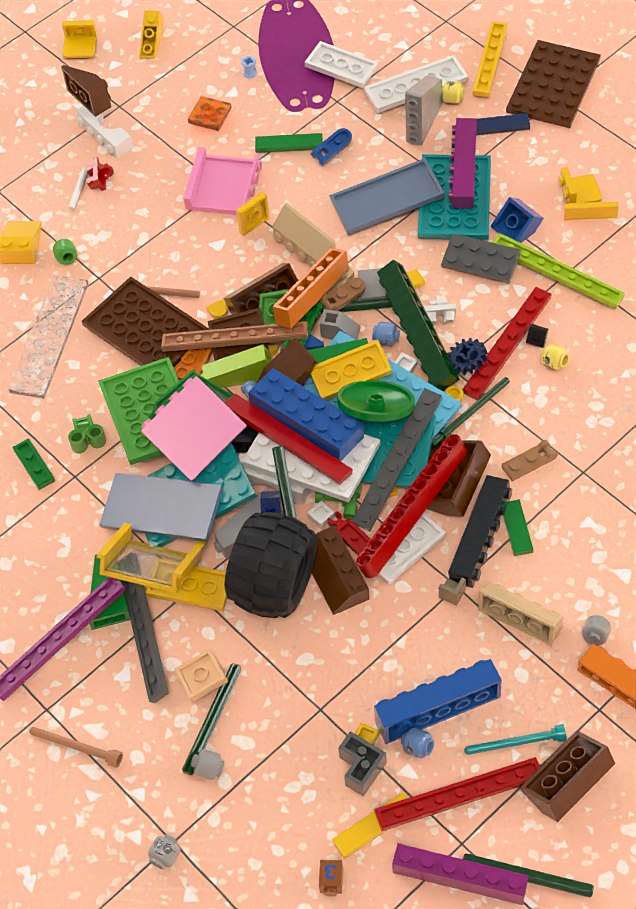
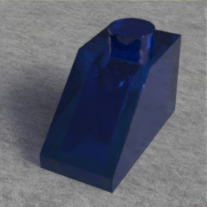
M280 491L261 492V514L264 512L282 514Z

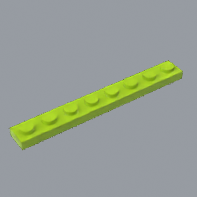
M499 233L492 242L520 249L521 254L517 263L613 309L617 308L625 296V292Z

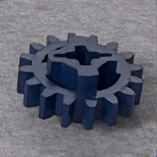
M469 338L468 341L462 339L460 344L455 342L456 347H450L451 352L447 353L457 374L461 371L463 375H466L468 371L470 374H473L474 369L479 371V366H484V360H488L486 347L478 339L474 341L472 338Z

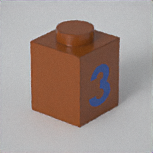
M320 860V893H324L326 896L342 894V860Z

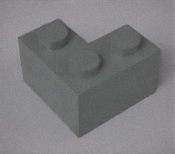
M350 731L338 748L339 758L352 765L344 776L345 786L364 797L387 763L386 752Z

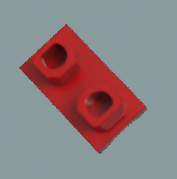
M95 157L93 158V164L86 166L87 173L90 178H87V185L91 189L99 187L101 191L106 190V179H109L114 174V169L107 163L101 164L99 158Z

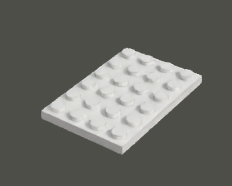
M259 432L243 458L242 465L277 477L272 448L280 445ZM364 434V438L341 461L353 469V474L340 485L284 449L289 480L291 483L349 503L381 445L380 439Z

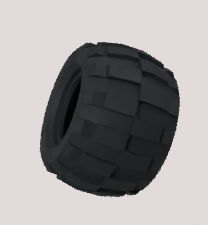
M273 512L254 513L241 527L228 560L224 582L227 598L234 601L235 605L246 612L260 617L278 618L280 616L286 618L291 615L298 607L311 576L317 551L315 532L308 529L307 525L285 514Z

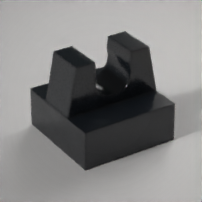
M531 324L526 343L543 348L546 344L549 329Z

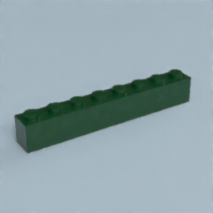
M393 259L377 271L380 278L379 283L385 288L387 292L385 295L393 304L392 309L400 319V326L407 333L406 338L415 349L413 352L422 364L421 369L429 378L428 383L441 391H445L449 386L459 381L460 378L404 266Z

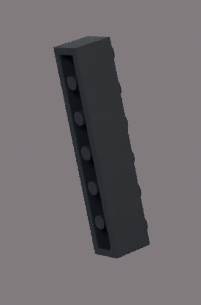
M486 475L449 568V579L459 583L461 578L466 579V586L471 588L474 587L476 581H479L482 564L485 565L488 548H491L494 542V532L499 530L501 515L504 516L506 511V504L504 503L507 499L510 500L512 496V488H510L508 479Z

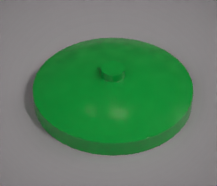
M380 380L349 383L343 386L337 395V405L344 413L366 421L386 422L402 419L412 413L415 404V397L407 388Z

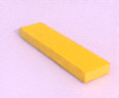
M402 792L382 806L407 799L408 797ZM373 811L333 838L332 843L342 857L346 859L387 830L381 831Z

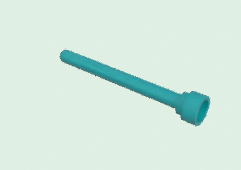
M564 724L555 725V728H551V731L466 746L464 752L470 755L550 739L563 742L567 741Z

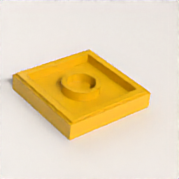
M263 191L236 209L239 233L242 236L270 218L267 194Z

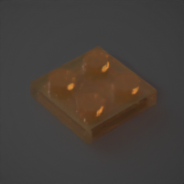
M200 96L188 117V124L219 131L232 108L231 103Z

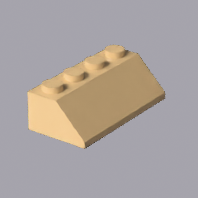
M288 203L284 204L273 224V237L278 243H282L289 252L297 255L300 261L307 263L311 268L331 247L336 248L335 240Z
M490 582L479 591L478 611L552 646L563 627L564 617L558 612L550 611L542 607L538 602H531L519 593H512L499 584L495 585Z

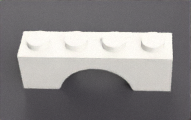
M84 106L76 110V121L79 126H83L90 136L93 135L100 145H104L110 154L119 158L133 149L131 136L121 127L107 129L101 126L104 122L102 113L95 117Z
M240 453L238 456L241 463L243 458L245 457V455L242 453ZM243 466L252 485L263 483L280 492L277 477ZM290 482L293 502L304 505L311 489Z

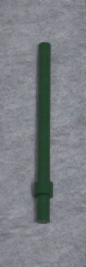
M504 377L449 426L443 427L439 434L433 438L431 447L435 448L450 436L454 430L509 384L510 380Z

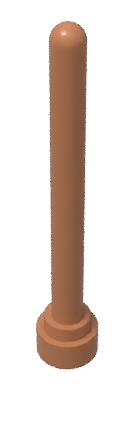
M31 727L29 733L33 736L105 759L109 766L115 768L120 766L123 759V752L115 749L105 751L36 727Z

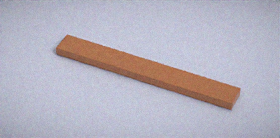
M307 321L297 322L292 329L272 324L163 334L161 349L162 352L282 342L286 339L291 341L293 338L299 340L308 339Z

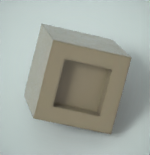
M447 578L445 584H440L439 598L457 606L466 590V579L461 578L458 583Z

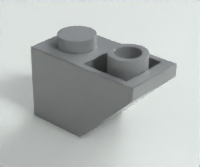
M324 309L320 320L321 337L333 339L339 331H342L355 340L358 339L360 332L359 324L343 312Z

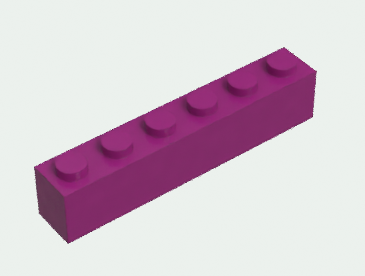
M456 118V125H452V135H455V138H452L451 147L455 148V151H451V161H454V164L450 165V174H453V177H450V187H453V190H449V201H452V208H474L477 118Z
M397 843L392 862V871L395 874L519 905L524 903L529 875Z

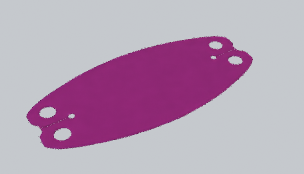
M270 0L262 15L258 37L259 58L266 80L281 104L291 112L302 111L307 106L313 109L324 108L330 100L335 78L305 67V61L320 41L334 46L327 25L309 0ZM302 1L304 5L297 8L294 6V2ZM280 4L282 8L279 11H275L272 9V6ZM315 95H320L323 100L316 103L312 98ZM297 98L300 100V104L292 106L290 100Z

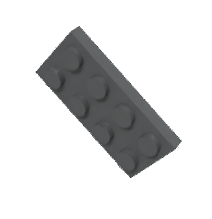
M452 233L441 266L442 268L510 284L521 251L517 248Z

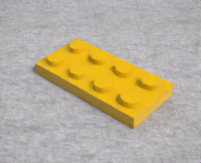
M376 340L316 364L311 372V376L320 397L328 400L337 396L338 391L349 383L377 380L392 374V369L379 341Z
M157 559L150 579L172 584L173 572L181 563ZM194 566L177 588L176 593L148 586L146 596L224 611L227 601L224 588L226 572Z

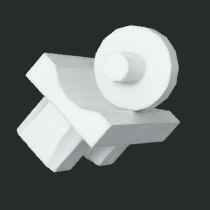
M436 295V300L429 301V306H424L433 325L437 324L436 317L443 316L445 324H452L454 322L456 303L448 304L447 300H440V295Z

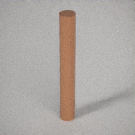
M147 286L155 293L161 295L200 297V291Z

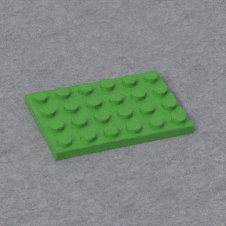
M169 357L98 380L130 465L162 455L163 453L145 435L141 434L143 429L141 425L151 415L155 402L179 382Z

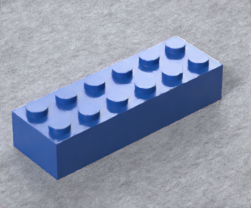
M274 368L248 392L251 404L340 461L364 438V424L344 413L336 406Z
M491 659L486 661L480 660L471 667L456 670L454 674L440 676L434 682L429 684L423 683L412 691H403L392 699L379 701L374 706L376 726L380 730L386 745L401 739L402 735L411 728L423 730L501 698L502 679Z

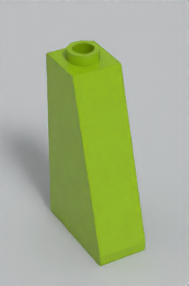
M262 344L202 365L203 373L201 376L220 388L243 385L248 381L257 382L263 369L273 358Z

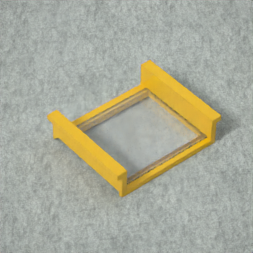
M124 523L97 553V558H100V575L176 593L177 588L196 563L201 562V551L206 546V542L198 541L188 554L158 546L153 547L146 543L131 540L132 524Z

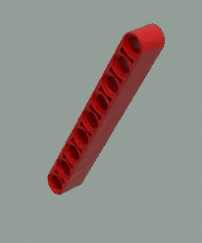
M453 434L444 440L358 555L356 564L366 578H374L380 573L467 455L468 450L459 435Z

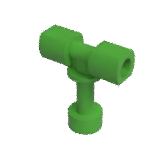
M360 481L349 503L317 491L315 503L320 501L324 503L325 500L342 502V507H345L344 519L349 518L352 521L358 510L356 502L357 498H360L362 482Z

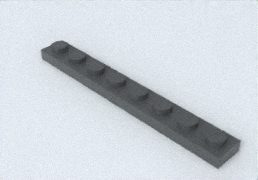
M424 388L414 406V410L408 417L352 520L357 526L371 531L442 400V395Z
M129 553L118 562L120 572L141 576L136 554ZM122 580V584L126 588L124 593L149 702L156 703L168 695L169 692L144 585Z

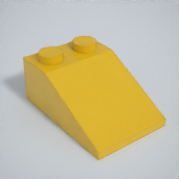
M7 221L0 234L1 264H36L42 227L41 221Z

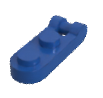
M345 128L338 129L313 149L310 155L313 158H317L320 165H326L330 159L350 144L352 133Z

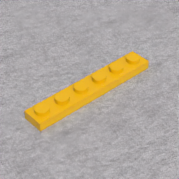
M491 21L473 88V96L490 97L508 23Z

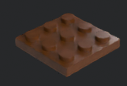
M260 308L207 321L209 330L264 325ZM268 343L212 347L214 361L262 344L269 352Z

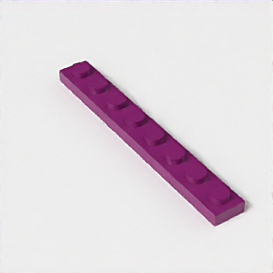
M108 577L0 675V699L2 701L7 699L117 599L126 588L116 578Z

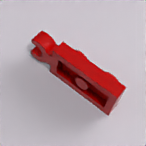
M336 511L335 517L338 520L333 521L331 518H328V525L330 527L335 525L344 543L354 553L359 555L371 538L349 518L345 521L342 520L341 513Z

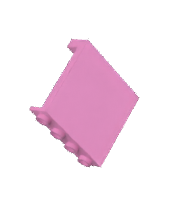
M198 147L183 198L185 210L237 215L236 209L251 200V196H254V184L258 182V170H261L262 167L259 154L256 153L254 159L206 155L205 147Z
M197 376L194 379L190 377L182 385L184 389L180 393L176 391L169 398L170 403L166 406H160L155 412L156 416L152 420L147 419L141 425L143 428L141 434L145 435L191 482L247 426Z

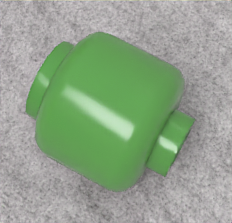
M60 239L53 245V254L60 264L67 265L76 260L78 255L77 249L71 240Z

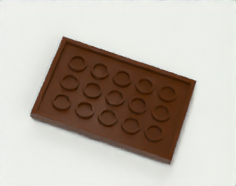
M537 40L506 107V113H528L530 119L571 128L599 64L601 54Z
M132 276L81 321L85 328L140 366L169 357L173 367L181 361V357L188 350L162 352L163 334L209 330L208 327Z

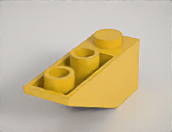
M144 10L140 58L156 59L164 21L160 11Z

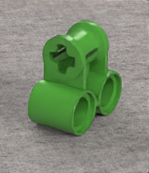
M87 414L86 417L79 419L72 418L75 429L69 433L68 440L73 452L79 454L85 452L88 445L97 449L106 444L104 430L102 426L93 424L91 414Z

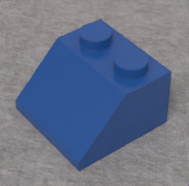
M509 197L491 224V227L498 233L522 243L536 232L544 218L519 198Z

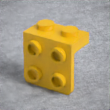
M63 21L62 28L65 36L62 51L63 57H94L98 36L95 21Z
M568 167L561 168L558 183L562 188L563 197L567 203L602 201V194L593 174L571 177Z

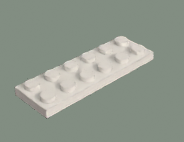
M455 55L367 85L364 87V92L376 112L380 113L405 104L406 91L425 76L442 79V86H444L446 81L467 82L468 75Z

